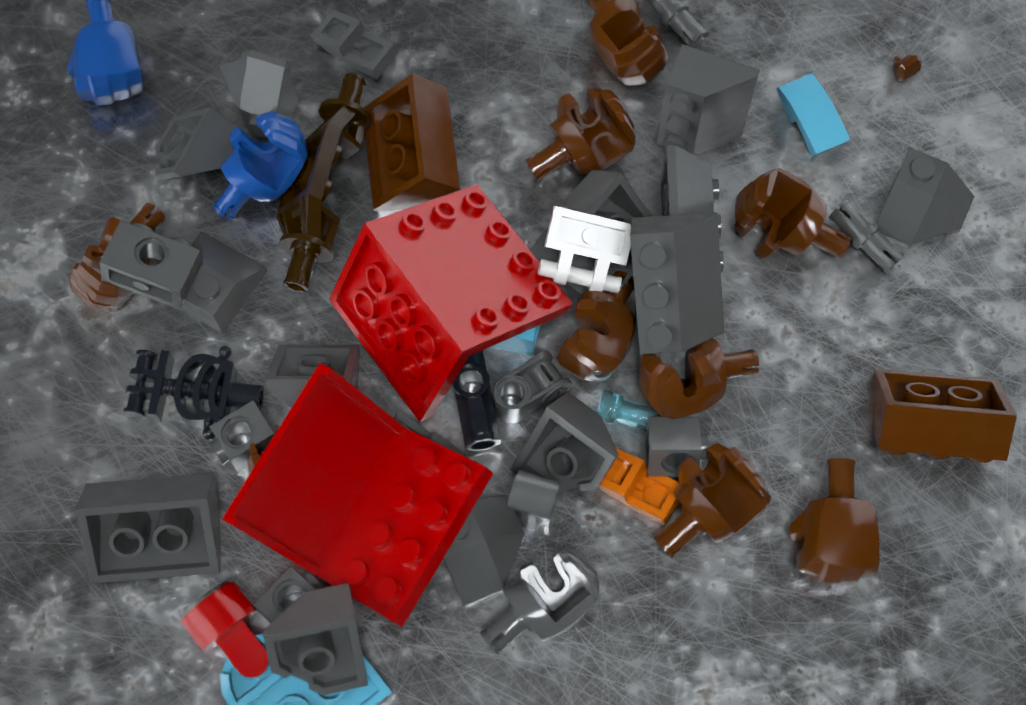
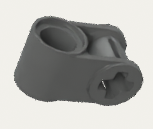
M543 351L533 356L524 365L501 377L496 382L493 403L496 417L500 421L507 424L518 423L542 407L552 404L572 388L573 384L570 379L563 378L552 363L553 356L549 351ZM507 394H515L522 401L516 405H509L501 398Z

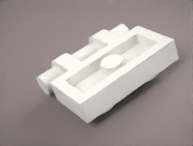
M553 206L544 247L560 250L557 262L541 259L538 275L553 278V282L560 285H566L567 282L587 286L588 291L602 292L604 290L618 294L622 278L608 275L607 273L610 262L624 266L627 264L631 247V224ZM577 254L596 259L593 270L571 266L573 255Z

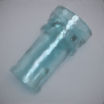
M604 389L597 411L602 416L604 422L611 423L612 425L619 423L647 432L648 417H657L658 413L652 407L623 399L624 396L616 395V393Z

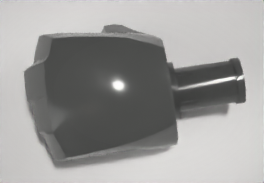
M561 548L557 551V555L552 557L560 576L564 579L561 588L557 590L551 589L542 579L534 563L529 562L520 567L521 581L503 589L505 596L510 602L509 606L511 609L487 629L480 632L487 644L491 642V649L497 655L527 629L530 632L533 630L543 641L562 635L576 626L594 607L600 598L597 572L577 551L570 548Z

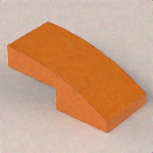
M616 448L619 456L598 489L642 515L666 526L679 503L674 497L679 482L667 476H647V467L644 460Z

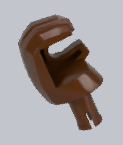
M146 203L129 224L140 223L155 231L160 224L164 223L166 217L159 208L152 214L151 211L155 208V205ZM115 217L109 218L106 221L100 245H89L80 264L76 263L69 274L71 291L93 310L117 311L134 294L132 291L102 281L101 274L95 271H100V260L120 222V219ZM148 258L143 263L152 266L154 258Z

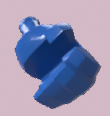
M86 0L91 24L81 28L77 33L68 64V72L74 79L76 93L79 99L93 101L96 105H107L115 101L131 99L134 95L143 92L142 74L136 51L134 32L130 25L121 21H114L110 0Z
M273 111L256 116L257 126L269 139L266 143L255 141L239 126L230 132V140L234 151L221 164V170L230 184L213 204L214 210L220 216L224 217L225 213L228 212L226 219L232 221L250 197L260 202H270L281 196L293 184L308 156L304 135L296 121Z

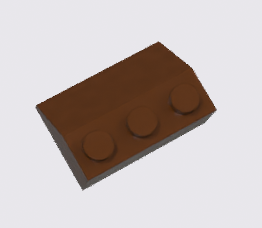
M411 74L363 107L372 117L371 126L365 130L374 211L384 212L407 209L460 190L446 86Z
M874 369L873 434L878 450H884L893 455H905L908 452L927 454L936 459H947L950 456L965 457L980 463H989L992 460L1007 461L1017 414L998 379Z

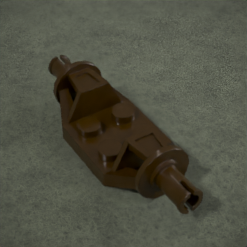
M347 73L343 76V83L338 98L326 99L321 102L318 113L324 122L305 139L308 149L307 159L293 184L282 194L276 214L283 234L279 241L280 249L292 256L283 286L294 292L306 293L309 290V283L315 263L325 264L331 262L334 258L335 252L332 244L340 218L322 205L332 185V181L328 179L331 167L336 164L339 158L348 159L360 150L364 131L369 129L372 123L371 114L360 106L365 87H367V80L355 73Z

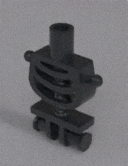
M222 346L219 349L218 357L208 354L193 355L182 366L177 379L171 378L175 360L170 351L161 350L157 370H152L153 363L157 360L158 355L149 350H137L136 367L130 369L129 377L136 380V384L126 387L125 394L129 398L127 407L123 409V414L131 418H144L145 412L143 408L145 400H148L150 404L147 414L153 422H161L167 396L174 397L176 409L183 421L191 427L204 428L202 437L209 441L215 437L210 426L228 416L231 407L241 408L254 400L260 410L264 400L263 385L236 382L238 371L234 363L227 360L232 354L228 346ZM197 374L196 380L193 382L192 378ZM145 383H154L153 387H145ZM187 397L189 399L192 398L195 413H190L186 410ZM205 400L208 401L209 404V413L205 412L204 410Z

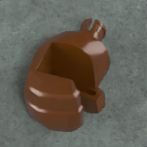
M586 0V3L595 11V15L590 23L591 39L603 63L627 87L649 84L664 70L668 61V53L656 26L645 25L636 0Z
M587 89L588 109L582 115L580 114L577 101L570 93L560 97L557 119L549 124L555 136L553 138L554 142L525 160L538 181L566 163L572 164L580 175L589 174L591 170H603L633 150L636 143L634 124L625 106L612 90Z
M781 168L770 170L760 175L753 182L745 186L736 197L734 228L742 237L755 224L763 228L764 238L756 250V253L763 258L779 249H783L793 255H800L812 244L839 259L847 251L850 245L849 241L851 240V236L836 230L824 222L827 204L818 192L803 179Z
M616 271L613 276L621 277L622 284L628 273ZM630 276L622 288L620 286L618 294L608 291L604 293L586 291L577 302L574 317L578 318V325L581 328H578L571 338L566 339L562 343L556 359L564 369L578 379L585 381L607 380L621 365L630 351L635 335V316L625 304L633 290H635L633 276Z
M710 338L686 351L685 378L680 379L677 370L671 364L665 365L659 356H656L654 353L642 354L639 387L647 403L662 417L669 419L682 418L707 410L722 399L726 391L727 379L758 375L759 369L757 367L752 368V366H759V359L754 349L723 354L717 340Z
M718 443L709 447L706 452L708 463L704 470L692 458L684 460L678 466L679 486L674 493V497L683 507L680 509L682 514L654 537L672 559L700 533L703 536L707 534L718 544L741 531L767 509L771 495L765 486V480L756 470V466L736 447L728 449Z
M847 458L827 460L828 497L809 501L806 509L790 524V538L792 541L804 543L801 551L797 553L796 567L798 571L810 575L812 580L816 582L834 584L857 582L861 578L875 576L879 568L880 546L877 512L873 502L855 498L856 461Z

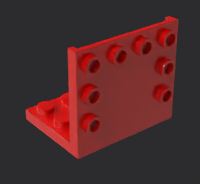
M478 184L364 223L329 298L330 302L419 422L429 419L434 415L470 355L565 315L573 305L558 284L553 282V278L538 275L540 262Z
M319 363L222 520L330 585L336 586L348 583L352 598L403 628L494 473L487 467L405 428L333 369Z

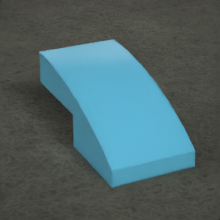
M813 73L776 88L790 123L797 122L811 157L850 140L832 101Z

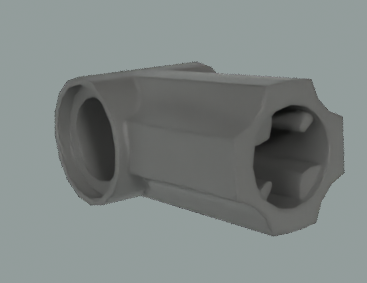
M519 470L510 492L507 507L515 509L516 515L521 520L522 527L536 531L538 527L549 524L561 483Z

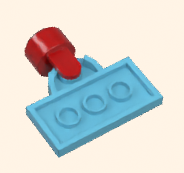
M227 580L215 586L196 600L182 614L183 619L180 623L203 653L218 645L227 656L220 674L221 692L228 705H378L392 693L364 655L363 661L368 686L322 695L309 689L308 682L295 676L289 675L286 679L271 672L263 634L254 635L246 625L257 613V610L235 581L229 582Z

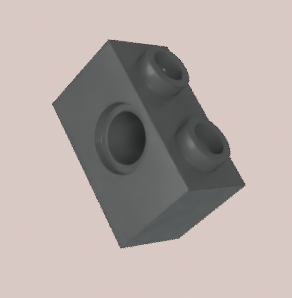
M120 220L100 260L101 280L181 309L200 267V250L194 248L186 240L180 238L169 239L156 234L146 225L140 223L132 225ZM148 258H157L162 261L155 266L143 263Z

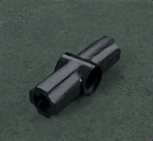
M482 350L468 357L453 382L454 398L457 404L465 450L476 452L488 450L501 444L490 388V376L487 372ZM469 381H476L482 385V388L474 393H468L461 389Z

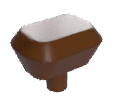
M908 54L904 58L895 56L893 59L895 63L893 67L894 73L899 81L910 78L921 69V58L919 55Z

